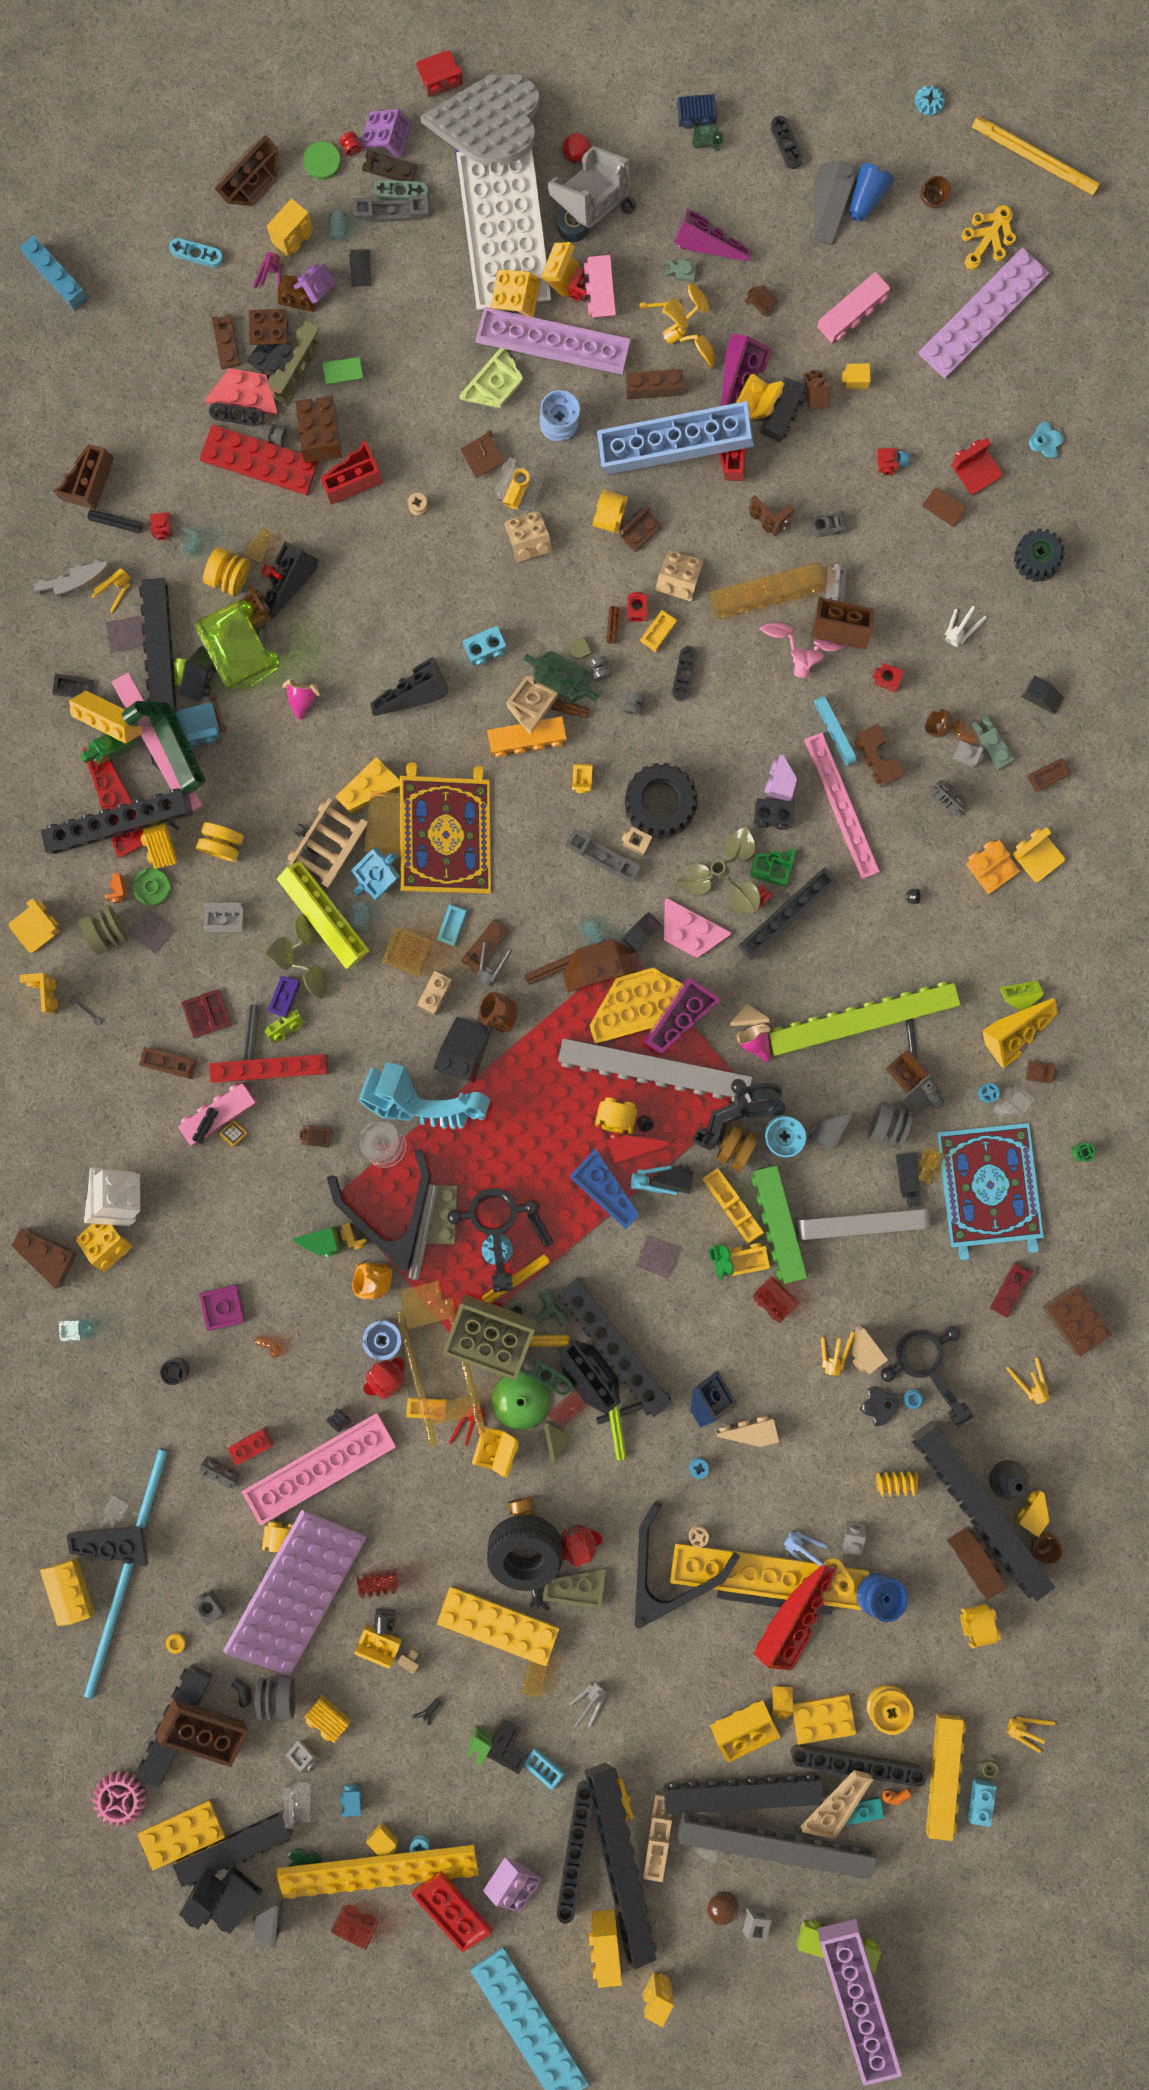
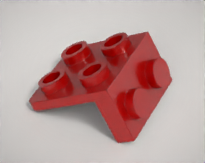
M449 50L419 60L416 63L428 97L463 85L462 71L460 66H456L452 53Z
M988 438L982 441L978 439L970 445L971 448L966 451L962 449L957 452L951 464L971 495L981 491L1002 476V472L987 451L991 445Z

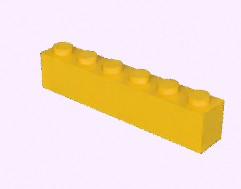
M939 1713L936 1715L926 1833L930 1839L953 1841V1834L957 1833L955 1814H958L959 1803L956 1800L957 1794H960L961 1789L958 1777L959 1774H962L960 1754L964 1753L962 1734L966 1732V1723L963 1722L959 1715Z

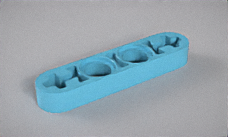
M824 696L815 699L814 704L824 724L827 723V730L833 741H836V747L844 763L848 766L856 762L855 754L828 701Z

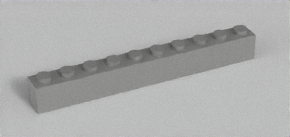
M562 1039L558 1062L562 1063L561 1066L572 1069L573 1065L579 1066L580 1070L585 1072H591L594 1069L598 1070L600 1075L610 1076L611 1073L618 1074V1078L629 1080L630 1077L637 1078L639 1083L648 1084V1081L656 1082V1086L667 1088V1085L675 1086V1090L686 1092V1088L692 1089L694 1094L705 1096V1092L711 1093L713 1098L724 1099V1096L731 1097L733 1102H735L734 1096L736 1094L731 1090V1083L735 1079H742L746 1086H750L752 1082V1077L568 1039Z

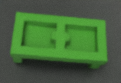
M360 357L322 363L326 385L364 379Z
M476 1727L470 1740L468 1757L472 1755L474 1750L478 1751L479 1756L475 1764L481 1766L491 1749L493 1736Z

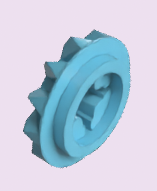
M933 84L918 90L915 97L917 109L925 115L939 113L945 103L944 93L940 91V87L935 88ZM930 94H932L933 99L931 105H929V100L927 99Z
M500 1234L502 1249L506 1250L503 1252V1260L506 1263L512 1255L513 1248L510 1240ZM491 1235L483 1242L482 1255L487 1262L496 1265L494 1251L489 1249V1247H494Z

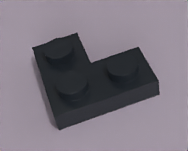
M503 1718L492 1738V1746L487 1757L519 1774L528 1758L526 1754L512 1747L521 1728Z

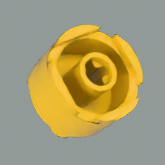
M603 489L592 526L618 534L621 520L625 514L628 497Z
M605 1098V1101H601L595 1126L598 1127L601 1124L602 1129L623 1134V1130H628V1134H632L638 1111L635 1109L636 1105L630 1102H624V1104L616 1103L617 1100L613 1098Z
M268 1522V1525H265L262 1550L265 1551L269 1547L270 1552H278L294 1523H290L288 1527L282 1526V1522Z
M985 1603L961 1609L964 1613L960 1614L963 1632L965 1636H969L971 1641L968 1644L972 1649L994 1644L1001 1640L999 1629L995 1625L997 1616L994 1609H989Z

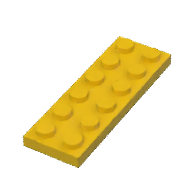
M453 1586L449 1587L437 1625L543 1666L548 1664L560 1629L558 1626Z

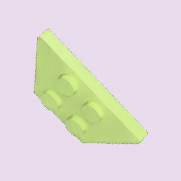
M500 348L462 391L460 394L461 400L501 408L523 382V377L520 371L517 370L513 358L511 359L507 349Z

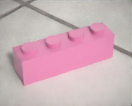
M876 272L873 273L819 320L817 328L831 343L836 340H842L847 334L846 331L848 329L856 328L861 322L860 319L862 317L870 316L875 310L874 307L876 305H882L887 301L890 287Z
M236 1083L229 1088L230 1092L225 1095L222 1093L213 1099L214 1103L209 1106L207 1104L203 1105L197 1110L198 1113L193 1117L189 1115L181 1120L182 1124L178 1128L190 1146L198 1144L192 1140L194 1133H197V1128L203 1117H206L207 1114L205 1113L209 1107L216 1109L218 1115L213 1119L214 1122L207 1135H204L205 1138L257 1104V1101L245 1084Z

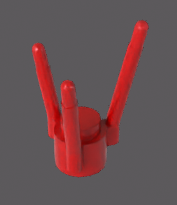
M470 1404L469 1409H465L462 1419L449 1440V1444L453 1443L467 1417L471 1423L466 1436L465 1446H468L474 1425L479 1423V1420L480 1438L486 1417L485 1409Z

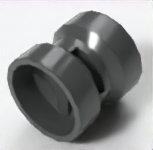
M267 422L263 431V441L269 443L272 441L276 445L283 446L287 434L286 427H275L274 424Z
M600 656L589 661V666L594 672V681H600L612 676L611 669L607 666L608 660L606 656Z
M627 692V702L624 704L622 711L627 714L640 716L642 712L641 704L644 703L645 696L637 692Z

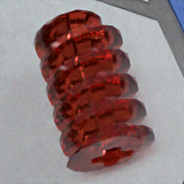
M394 1568L393 1575L390 1574L389 1570H386L385 1576L382 1575L381 1571H378L377 1577L371 1572L370 1578H367L366 1574L363 1573L362 1579H359L357 1574V1589L361 1599L365 1598L366 1593L369 1598H372L374 1592L377 1597H380L381 1591L387 1596L389 1589L392 1594H396L397 1588H399L396 1568Z

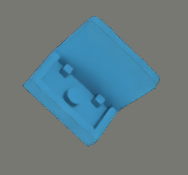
M211 703L176 712V716L191 748H195L200 744H212L217 740H221L214 706Z

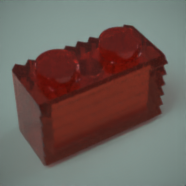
M343 1905L332 1926L331 1933L366 1950L376 1931L378 1922L375 1921L376 1919L372 1915L360 1914L354 1906L347 1905L346 1907Z

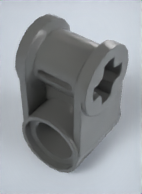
M836 511L817 516L811 524V534L815 537H824L846 533L848 527L845 526V512ZM816 524H822L824 529H818Z

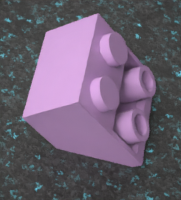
M779 755L778 759H774L769 774L772 775V778L769 777L764 792L767 793V799L790 801L797 778L784 755Z
M505 1857L483 1891L495 1906L521 1912L533 1892L537 1889L542 1878L517 1860Z

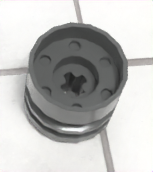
M881 1101L872 1119L868 1139L882 1143L887 1136V1146L891 1147L895 1142V1149H902L910 1135L914 1113L908 1110L904 1115V1108H900L895 1115L894 1105Z
M264 1677L258 1679L254 1696L258 1721H264L265 1717H267V1720H272L275 1711L278 1720H293L295 1713L294 1677H279L277 1686H275L272 1677L268 1678L267 1683Z

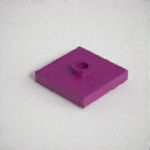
M238 1284L199 1293L207 1331L246 1322Z

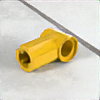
M517 469L513 473V479L502 502L509 508L518 510L526 489L530 486L529 473L525 469ZM523 476L526 478V481L518 483L516 481L517 478Z

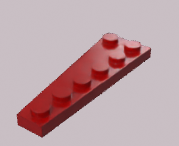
M95 760L87 762L102 809L113 810L120 804H133L111 760L103 764H98ZM136 812L132 814V820L136 818ZM116 817L115 820H114V824H115V825H116V824L118 823V821H119V818H118V817ZM143 829L111 838L119 859L143 847L141 841Z

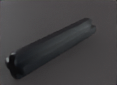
M92 509L87 514L89 521L135 533H141L143 529V524L134 520Z

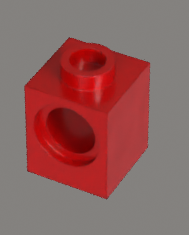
M642 592L628 594V622H646L647 594ZM634 603H639L642 605V608L636 610L632 607V605Z
M882 663L880 668L876 667L872 678L875 679L874 685L895 693L904 671ZM882 674H889L891 680H884Z

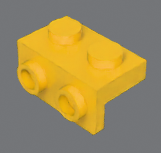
M760 1242L750 1244L748 1249H742V1246L731 1248L730 1260L734 1265V1274L731 1276L769 1269L766 1246H761Z
M366 1625L354 1654L390 1669L402 1639L390 1634L376 1633L375 1628Z

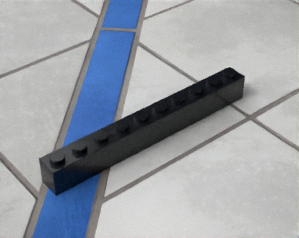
M165 578L141 579L142 586H139L140 597H143V604L140 605L141 615L144 616L142 632L146 637V642H143L144 653H147V660L144 661L145 671L148 672L146 688L150 693L147 701L166 702L170 704L176 714L177 704L174 685L168 582ZM151 754L152 765H155V767L158 770H160Z
M605 1762L585 1770L627 1963L634 1969H638L656 1961V1946L651 1938L652 1927L647 1920L646 1914L648 1909L643 1901L642 1894H644V1891L638 1879L639 1869L634 1861L635 1850L630 1843L629 1837L631 1832L628 1825H626L625 1818L627 1814L621 1802L622 1792L616 1780L618 1779V1773L613 1766Z

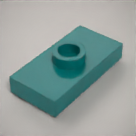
M880 1797L860 1800L845 1826L883 1819L884 1815Z

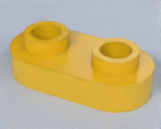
M832 1557L827 1559L824 1565L831 1566L835 1564L837 1566L832 1580L833 1587L842 1596L850 1595L854 1590V1582L844 1565L838 1558ZM846 1581L847 1585L846 1587H840V1583Z

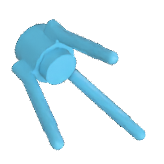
M672 1166L646 1170L638 1169V1174H632V1189H643L660 1194H678L674 1190L649 1185V1176H645V1174L670 1170Z

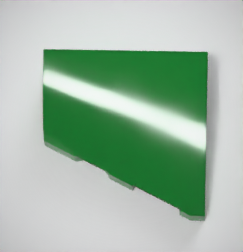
M792 848L790 851L780 853L779 851H772L770 854H755L749 877L786 887L797 849Z

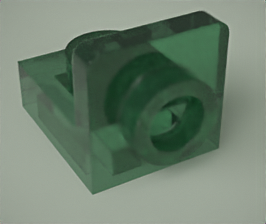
M716 125L694 127L692 146L695 149L713 147L715 151H720L723 135Z

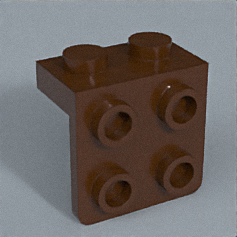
M755 495L751 498L749 506L751 517L754 520L758 519L763 524L762 528L768 534L771 533L775 536L781 530L783 532L786 531L791 525L790 522L793 519L794 508L790 504L776 516Z

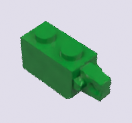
M105 734L92 740L91 744L87 746L88 750L82 752L80 758L84 763L95 760L98 764H103L130 751L135 741L133 739L128 743H124Z

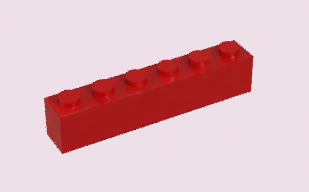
M326 1054L209 1063L210 1083L214 1084L329 1074Z

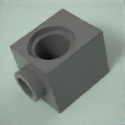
M213 1591L209 1594L206 1592L202 1593L196 1598L197 1603L193 1606L206 1625H209L226 1610ZM205 1602H209L212 1604V1611H208L205 1609Z

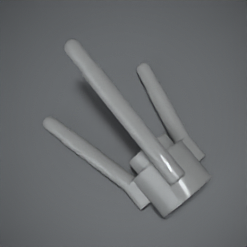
M598 1683L594 1685L589 1684L583 1692L569 1702V1706H572L589 1693L587 1697L591 1702L574 1725L575 1728H578L593 1705L597 1704L588 1724L589 1728L592 1727L603 1702L607 1698L606 1694L608 1692Z

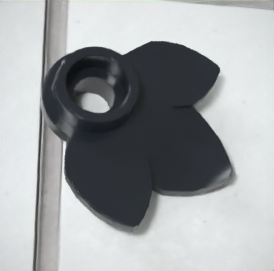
M872 1387L867 1390L870 1399L861 1405L860 1410L868 1416H874L873 1422L875 1426H882L890 1420L891 1413L898 1409L899 1402L894 1395L886 1394L879 1387ZM890 1401L892 1403V1406L887 1407L885 1405V1402Z

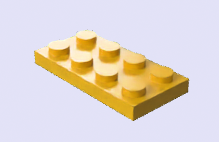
M207 1800L137 1833L152 1871L226 1837L211 1800Z

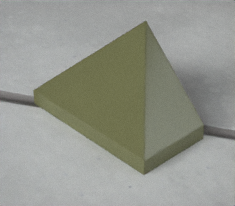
M545 1421L544 1427L552 1463L558 1458L569 1439V1435L549 1421Z

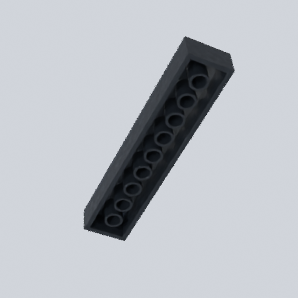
M928 1422L911 1436L914 1439L912 1444L921 1454L924 1453L926 1455L924 1457L926 1463L933 1470L936 1469L938 1471L935 1475L941 1483L949 1486L947 1491L957 1502H961L958 1506L969 1518L972 1517L970 1522L981 1534L984 1533L983 1540L993 1551L996 1550L994 1555L1005 1567L1008 1566L1006 1568L1008 1574L1017 1583L1020 1582L1017 1586L1029 1599L1032 1597L1035 1601H1038L1056 1588L937 1426Z

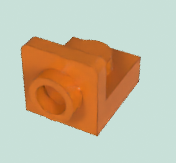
M120 873L111 874L112 880H110V885L115 893L105 895V899L112 903L123 902V898L128 897L124 876Z

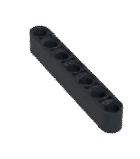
M796 1744L790 1751L794 1764L803 1768L850 1775L856 1770L870 1774L874 1780L915 1787L923 1786L927 1780L925 1771L916 1763L804 1744ZM797 1752H804L803 1758L798 1759L795 1757ZM823 1755L824 1759L821 1762H816L815 1757ZM838 1758H842L843 1763L841 1765H835V1760ZM856 1762H863L861 1768L856 1769L853 1767ZM876 1765H882V1769L880 1771H873V1768ZM896 1768H900V1769H901V1773H900V1774H898V1775H893V1774H892L894 1769H896ZM914 1772H921L918 1778H912Z
M587 1780L579 1782L575 1792L557 1902V1918L563 1924L570 1923L575 1915L592 1810L590 1793L588 1795L580 1793V1790L583 1788L589 1789ZM584 1808L587 1812L584 1815H579L576 1811ZM576 1828H581L584 1832L577 1835L573 1831ZM573 1848H578L580 1850V1853L574 1855L570 1852V1850ZM570 1868H574L577 1870V1872L575 1874H569L567 1870ZM566 1888H571L574 1890V1892L571 1894H566L564 1890ZM563 1908H568L570 1912L568 1914H563L561 1910Z

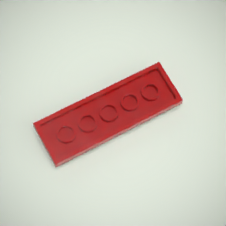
M211 425L200 456L201 462L306 496L319 461L305 463L302 453L216 425Z

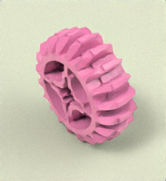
M118 1771L116 1775L114 1772H111L109 1777L104 1776L102 1782L97 1784L98 1789H95L93 1792L96 1796L92 1799V1802L96 1803L93 1809L100 1811L97 1817L103 1816V1823L109 1820L110 1826H113L115 1822L118 1827H121L122 1823L127 1826L130 1820L134 1822L137 1816L142 1814L141 1809H144L146 1805L143 1801L146 1800L147 1796L142 1794L145 1788H139L142 1780L137 1783L134 1781L136 1775H133L130 1779L128 1778L129 1772H126L124 1776H122L121 1771ZM117 1785L125 1786L126 1789H120ZM106 1789L109 1792L108 1795L110 1797V1802L108 1804H106L105 1802ZM131 1793L134 1798L133 1809L129 1806L130 1802L128 1800ZM124 1796L123 1800H119L114 1803L116 1798ZM118 1809L121 1813H116L112 1810Z

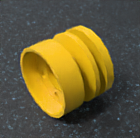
M216 547L206 564L203 583L215 589L221 586V590L224 593L228 592L229 595L235 597L241 592L247 580L250 561L247 558L241 559V556L238 554L232 558L230 551L222 547Z

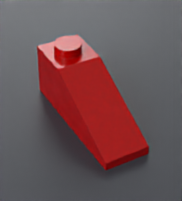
M621 1133L610 1136L611 1140L607 1141L614 1163L670 1145L669 1141L629 1135L622 1136Z

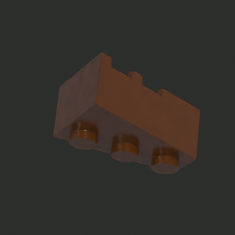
M20 1228L12 1244V1247L55 1289L61 1288L78 1253L27 1228Z
M966 1527L947 1539V1542L954 1549L958 1559L963 1563L968 1574L987 1601L1007 1588L1003 1582L1005 1579L1004 1575L999 1569L996 1570L994 1568L996 1563L990 1554L986 1555L985 1551L987 1548L981 1540L977 1541Z

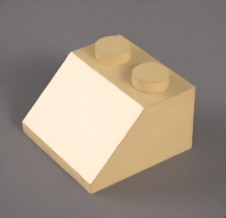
M861 1326L856 1327L852 1356L855 1360L852 1362L859 1371H865L870 1374L888 1360L866 1330Z

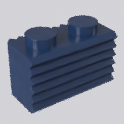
M715 94L679 96L677 99L679 127L690 129L696 125L710 127L716 124Z

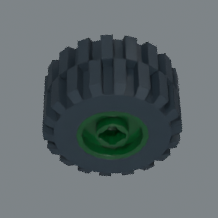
M1042 528L1037 529L1036 532L1034 530L1029 531L1028 535L1025 534L1022 540L1020 539L1014 553L1016 570L1020 569L1019 574L1021 576L1026 574L1025 579L1027 580L1030 577L1033 578L1032 582H1037L1038 578H1040L1041 582L1045 581L1046 577L1050 579L1053 574L1057 573L1065 556V552H1063L1065 549L1064 544L1060 545L1062 539L1060 537L1057 539V534L1055 532L1050 534L1048 529L1045 532H1042Z

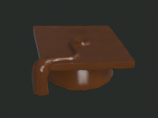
M487 430L485 435L460 448L476 478L505 462L492 439L493 433L491 430Z

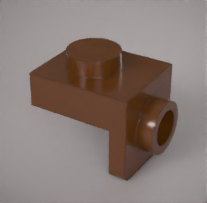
M764 285L752 287L744 301L746 304L752 303L764 316H768L778 302Z

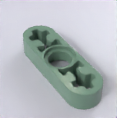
M379 180L374 185L375 196L380 200H409V196H421L417 195L419 188L422 189L421 195H428V188L423 182ZM384 186V193H380L381 187ZM399 187H403L406 189V193L398 195L396 190Z

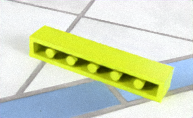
M301 861L288 866L277 878L279 883L346 969L360 962L369 952V949Z

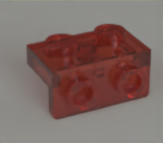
M772 1275L752 1296L755 1303L763 1307L769 1316L778 1323H781L799 1304V1301Z

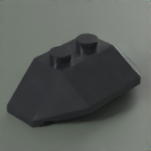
M574 1339L559 1351L563 1374L570 1380L572 1386L586 1404L604 1414H608L620 1403L618 1377L595 1346L578 1342Z

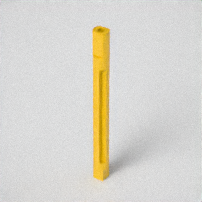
M977 116L972 125L974 129L980 131L985 136L1092 196L1100 184L980 116Z

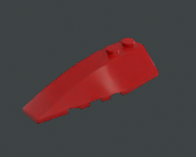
M821 1565L809 1575L788 1597L767 1626L766 1632L758 1642L753 1654L768 1668L793 1670L813 1633L810 1630L811 1626L818 1620L819 1616L816 1613L818 1608L824 1604L823 1594L830 1588L836 1572L835 1567Z

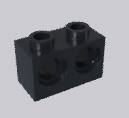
M757 798L755 801L753 824H757L759 828H769L770 825L776 826L778 830H788V827L791 828L793 825L795 802ZM759 811H768L769 817L762 818ZM778 813H787L788 819L781 820Z

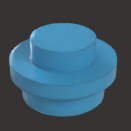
M911 1389L904 1394L903 1401L908 1408L917 1409L923 1403V1396L919 1391Z

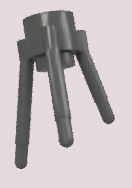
M483 942L480 968L477 975L481 976L480 982L493 987L512 949H509L503 956L495 970L488 967L484 970L487 942Z

